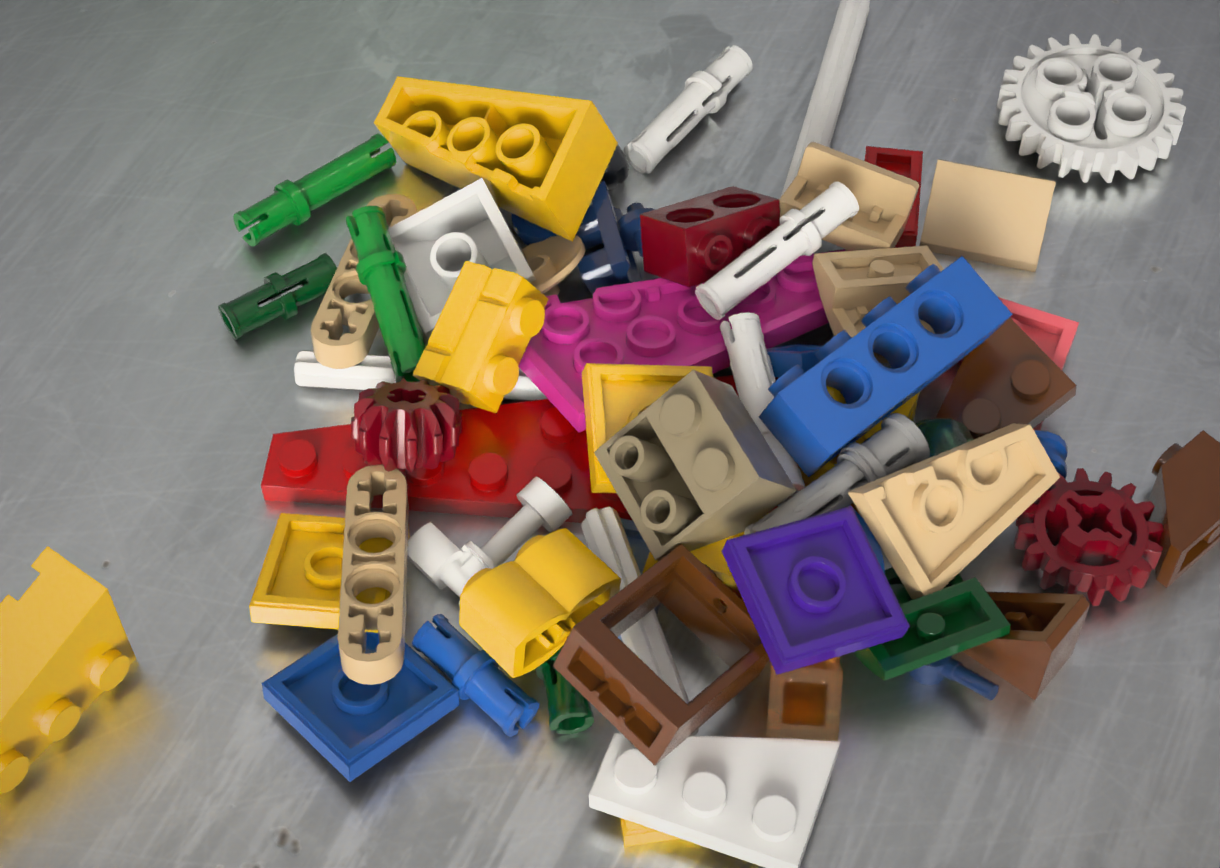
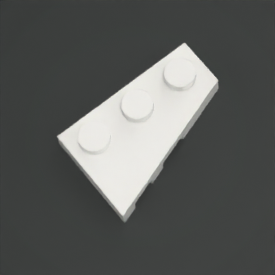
M614 733L590 790L589 807L765 868H799L838 756L841 740L689 736L654 766L622 733Z

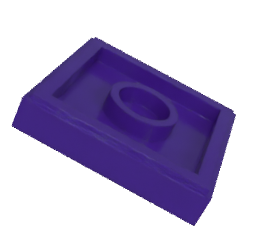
M852 506L729 539L722 549L723 556L776 675L902 638L910 627Z

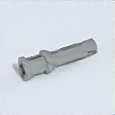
M900 413L890 414L882 421L881 430L861 444L856 442L849 443L842 448L837 458L836 466L804 489L799 490L790 499L759 521L747 526L744 530V535L850 506L854 502L849 496L848 491L930 458V450L924 435L915 423L905 415Z

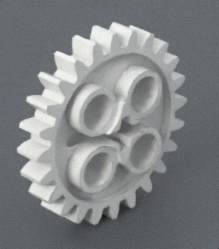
M1070 34L1068 45L1062 46L1051 37L1048 38L1045 51L1035 45H1031L1028 49L1027 58L1022 56L1014 57L1012 69L1005 70L997 101V108L1000 109L998 123L999 125L1008 126L1005 137L1007 141L1021 140L1018 154L1021 156L1035 152L1039 154L1038 168L1041 169L1054 162L1059 164V177L1063 178L1071 169L1079 170L1082 182H1088L1092 172H1100L1102 178L1107 183H1112L1115 170H1120L1126 177L1133 179L1138 165L1148 171H1152L1157 157L1161 159L1168 158L1172 145L1177 144L1183 125L1182 120L1186 111V106L1180 104L1183 90L1171 88L1175 77L1173 73L1157 74L1161 62L1158 58L1142 62L1140 60L1142 48L1140 47L1128 53L1121 51L1122 44L1120 39L1114 40L1109 47L1101 46L1100 38L1095 34L1091 37L1089 44H1081L1075 34Z

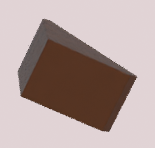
M987 592L1010 623V634L962 652L1036 700L1073 654L1090 604L1084 594Z

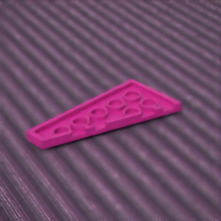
M841 249V250H834V251H828V252H822V253L843 252V251H846V250H845V249ZM814 254L811 256H799L766 284L759 287L728 311L720 320L709 315L698 301L695 290H697L696 287L700 284L686 287L663 278L596 288L593 298L560 303L557 294L546 296L548 302L545 306L543 326L537 335L531 337L518 367L578 432L586 430L582 371L586 363L712 367V373L714 374L730 367V359L720 331V324L723 321L730 323L728 317L746 312L757 314L761 322L766 349L773 348L829 323L812 265Z

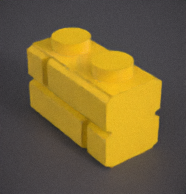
M465 261L432 331L428 344L413 372V376L420 381L427 380L430 386L442 385L449 388L450 394L458 398L460 403L471 404L474 407L497 413L504 396L513 390L518 381V366L531 337L537 335L543 326L545 306L548 298L517 273L497 268L491 269L485 265Z

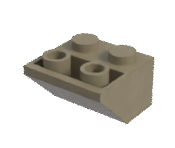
M694 369L594 451L654 559L660 561L681 544L689 551H693L744 532L747 526L759 521L797 491L733 387Z

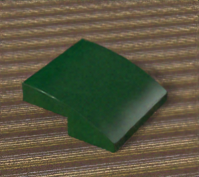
M891 567L885 570V576L910 627L902 638L853 653L869 670L885 681L1010 634V623L976 577L964 581L960 574H958L943 589L917 599H911L895 570Z

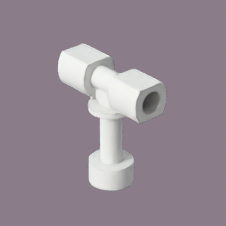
M536 476L516 495L523 507L481 548L468 541L459 549L430 522L417 530L409 538L407 557L440 590L448 586L460 597L465 584L475 573L484 568L493 569L503 564L541 526L550 532L556 531L572 515V511L547 483Z

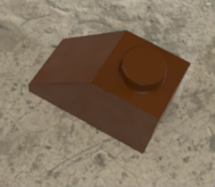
M1204 430L1184 447H1181L1178 443L1171 445L1160 456L1152 469V474L1157 478L1148 499L1155 506L1149 521L1161 523L1164 528L1158 543L1163 547V550L1156 565L1155 573L1156 580L1166 588L1220 541V442Z

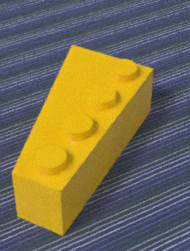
M397 76L374 121L376 127L404 163L459 189L483 178L498 207L572 242L618 144L594 103L589 100Z
M48 546L31 565L40 575L22 597L17 601L7 594L0 603V795L13 790L26 776L29 766L54 741L65 738L77 725L80 715L104 691L115 688L124 679L130 665L136 660L108 589Z

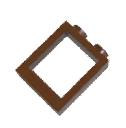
M681 544L576 624L567 637L553 667L655 766L757 678L769 661V657L744 601L725 585L710 567L703 564ZM720 599L725 603L726 607L720 602ZM660 603L669 609L730 667L689 703L680 698L618 638V636Z

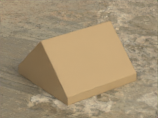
M938 159L919 246H928L933 253L959 258L963 256L969 260L1036 272L1056 182L1054 180Z

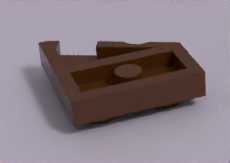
M1009 318L985 342L964 357L936 416V427L954 447L1013 423L1031 424L1032 428H1034L1076 395L1077 385Z

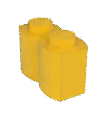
M567 528L553 531L545 536L537 535L529 539L520 548L515 561L503 563L493 569L484 568L468 580L460 595L459 625L512 678L519 677L534 670L552 657L564 645L576 624L620 591L621 578Z

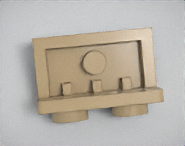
M810 142L805 148L797 176L779 199L780 218L791 209L801 210L827 190L833 182H840L855 196L859 205V211H857L858 213L854 217L847 219L822 240L842 247L846 251L894 248L904 232L919 189L918 182L819 143Z

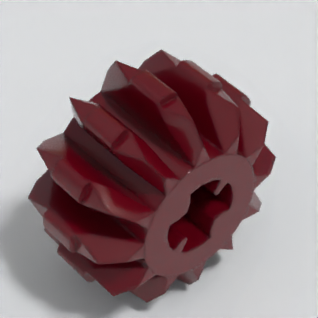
M402 378L400 382L392 384L382 381L376 385V388H368L359 392L358 402L354 404V416L351 417V436L355 439V451L363 455L364 463L372 466L383 464L384 469L388 472L397 468L407 469L410 473L415 468H438L439 462H446L455 458L456 447L459 446V435L462 433V412L459 411V399L450 394L449 388L442 385L430 386L429 382L425 379L419 382H408Z

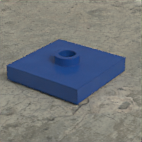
M366 632L365 653H376L379 635L378 633ZM338 634L262 683L264 699L349 782L459 706V690L406 643L402 669L395 677L384 683L374 685L360 684L349 679L342 670Z

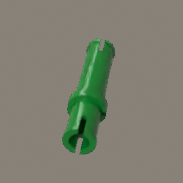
M377 133L371 136L369 140L297 181L292 182L287 179L274 187V194L234 214L233 219L238 232L256 222H260L250 227L249 233L242 237L248 245L254 247L260 244V241L291 223L296 226L303 224L311 218V212L380 172L396 165L394 150L391 147L381 154L372 157L378 154L380 148L388 143L385 137Z
M378 206L358 208L352 212L353 216H347L346 224L359 263L356 265L358 279L363 285L367 286L384 344L387 347L391 360L390 363L396 383L400 382L402 378L408 382H419L420 380L413 376V372L426 346L412 299L409 296L405 283L404 273L407 266L401 252L395 250V246L392 243L384 210Z

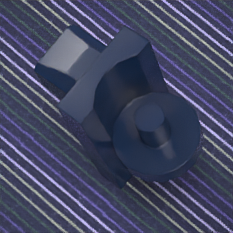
M605 181L600 182L592 199V205H589L576 236L581 238L585 250L604 243V248L584 255L578 263L580 275L592 295L596 288L642 281L634 253L639 252V255L643 257L640 214L655 210L653 208H644L641 203H632L627 207V214L623 215L620 209L613 207Z

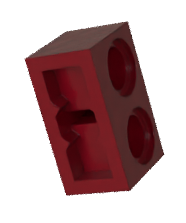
M731 186L640 214L644 272L686 287H692L708 281L737 259L744 251L750 249L780 226L779 199Z

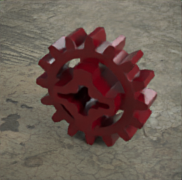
M1077 468L1073 482H1067L1059 474L1060 478L1016 520L1015 525L1018 529L1014 539V548L1026 551L1021 565L1024 571L1037 569L1043 571L1039 585L1043 590L1058 583L1065 587L1063 594H1077L1078 591L1087 592L1092 606L1100 605L1105 591H1109L1119 602L1126 600L1131 585L1143 589L1146 585L1152 569L1155 570L1163 547L1158 544L1164 530L1163 524L1149 521L1155 507L1151 501L1136 504L1132 500L1136 486L1130 483L1118 490L1111 486L1112 473L1106 471L1098 482L1089 481L1084 468Z

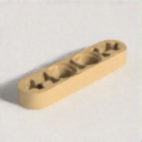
M399 194L378 196L367 204V206H378L384 210L388 227L417 213L414 201ZM352 238L311 325V338L316 360L323 366L333 369H345L362 362L368 355L379 330L372 299L360 303H350L344 300L345 297L357 293L370 295L367 286L363 285L358 279L356 265L359 263ZM343 325L349 326L350 333L342 335Z
M383 465L366 466L356 471L349 479L346 496L338 644L343 672L349 679L368 685L384 683L395 677L402 669L405 653L409 519L407 483L405 476L398 469L388 472L384 469ZM383 495V512H372L371 503L373 496ZM376 537L386 538L394 543L389 549L378 553L365 552L359 548L364 541ZM379 587L392 593L387 600L377 604H364L356 599V596L367 588ZM366 630H378L379 644L376 653H365Z

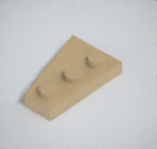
M1013 423L850 490L848 494L911 599H917L943 589L1049 489L1060 476L1031 424Z

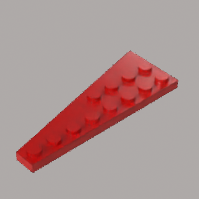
M733 375L713 377L731 385L738 395ZM549 399L502 404L497 413L480 408L459 410L462 412V433L459 435V446L456 447L455 458L446 462H439L438 468H415L412 473L407 469L397 468L405 476L407 483L409 511L512 518L523 507L516 495L537 476L547 483L572 511V515L565 522L582 523L586 519L588 511L594 508L603 509L606 507L614 508L620 518L632 520L617 493L591 492L586 430L578 432ZM351 424L273 434L261 482L264 500L346 506L349 479L356 471L366 466H372L364 463L363 455L355 451V439L351 436ZM383 495L373 496L371 508L383 509Z

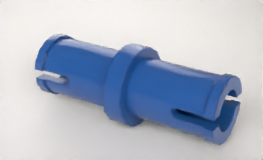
M443 614L433 616L432 622L437 628L433 627V624L429 621H426L415 634L412 647L426 656L452 681L451 684L459 690L460 699H472L503 728V732L507 736L511 737L518 734L519 728L515 725L516 722L524 729L536 715L539 709V702L528 696L498 668L499 664L485 650L480 651L449 623V620Z

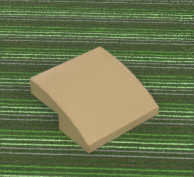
M914 246L815 253L812 265L816 283L834 336L846 330L851 337H854L866 327L862 324L861 320L869 311L889 296L897 304L908 297L910 293L905 287L930 265L935 263L941 271L944 270L929 247ZM920 320L921 324L925 329L934 333L932 327L928 323H926L923 320ZM874 353L879 363H889L882 355Z

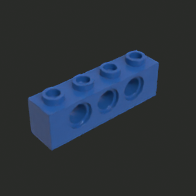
M963 256L942 271L935 263L930 265L905 287L910 293L908 297L898 304L891 296L887 297L862 318L861 322L866 327L854 337H851L846 330L841 331L816 352L815 356L820 361L807 372L798 364L784 373L768 388V391L774 398L759 415V418L808 477L839 455L842 448L849 443L857 441L980 346L1013 315ZM920 320H923L926 323H928L932 327L934 333L925 329L921 324ZM874 353L882 355L889 362L891 368L880 364L875 358ZM826 386L838 390L843 395L846 404L833 399Z

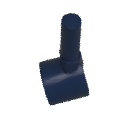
M952 655L909 671L910 676L921 684H938L946 677L951 681H957L989 700H993L999 691V685L963 666V663L952 658Z

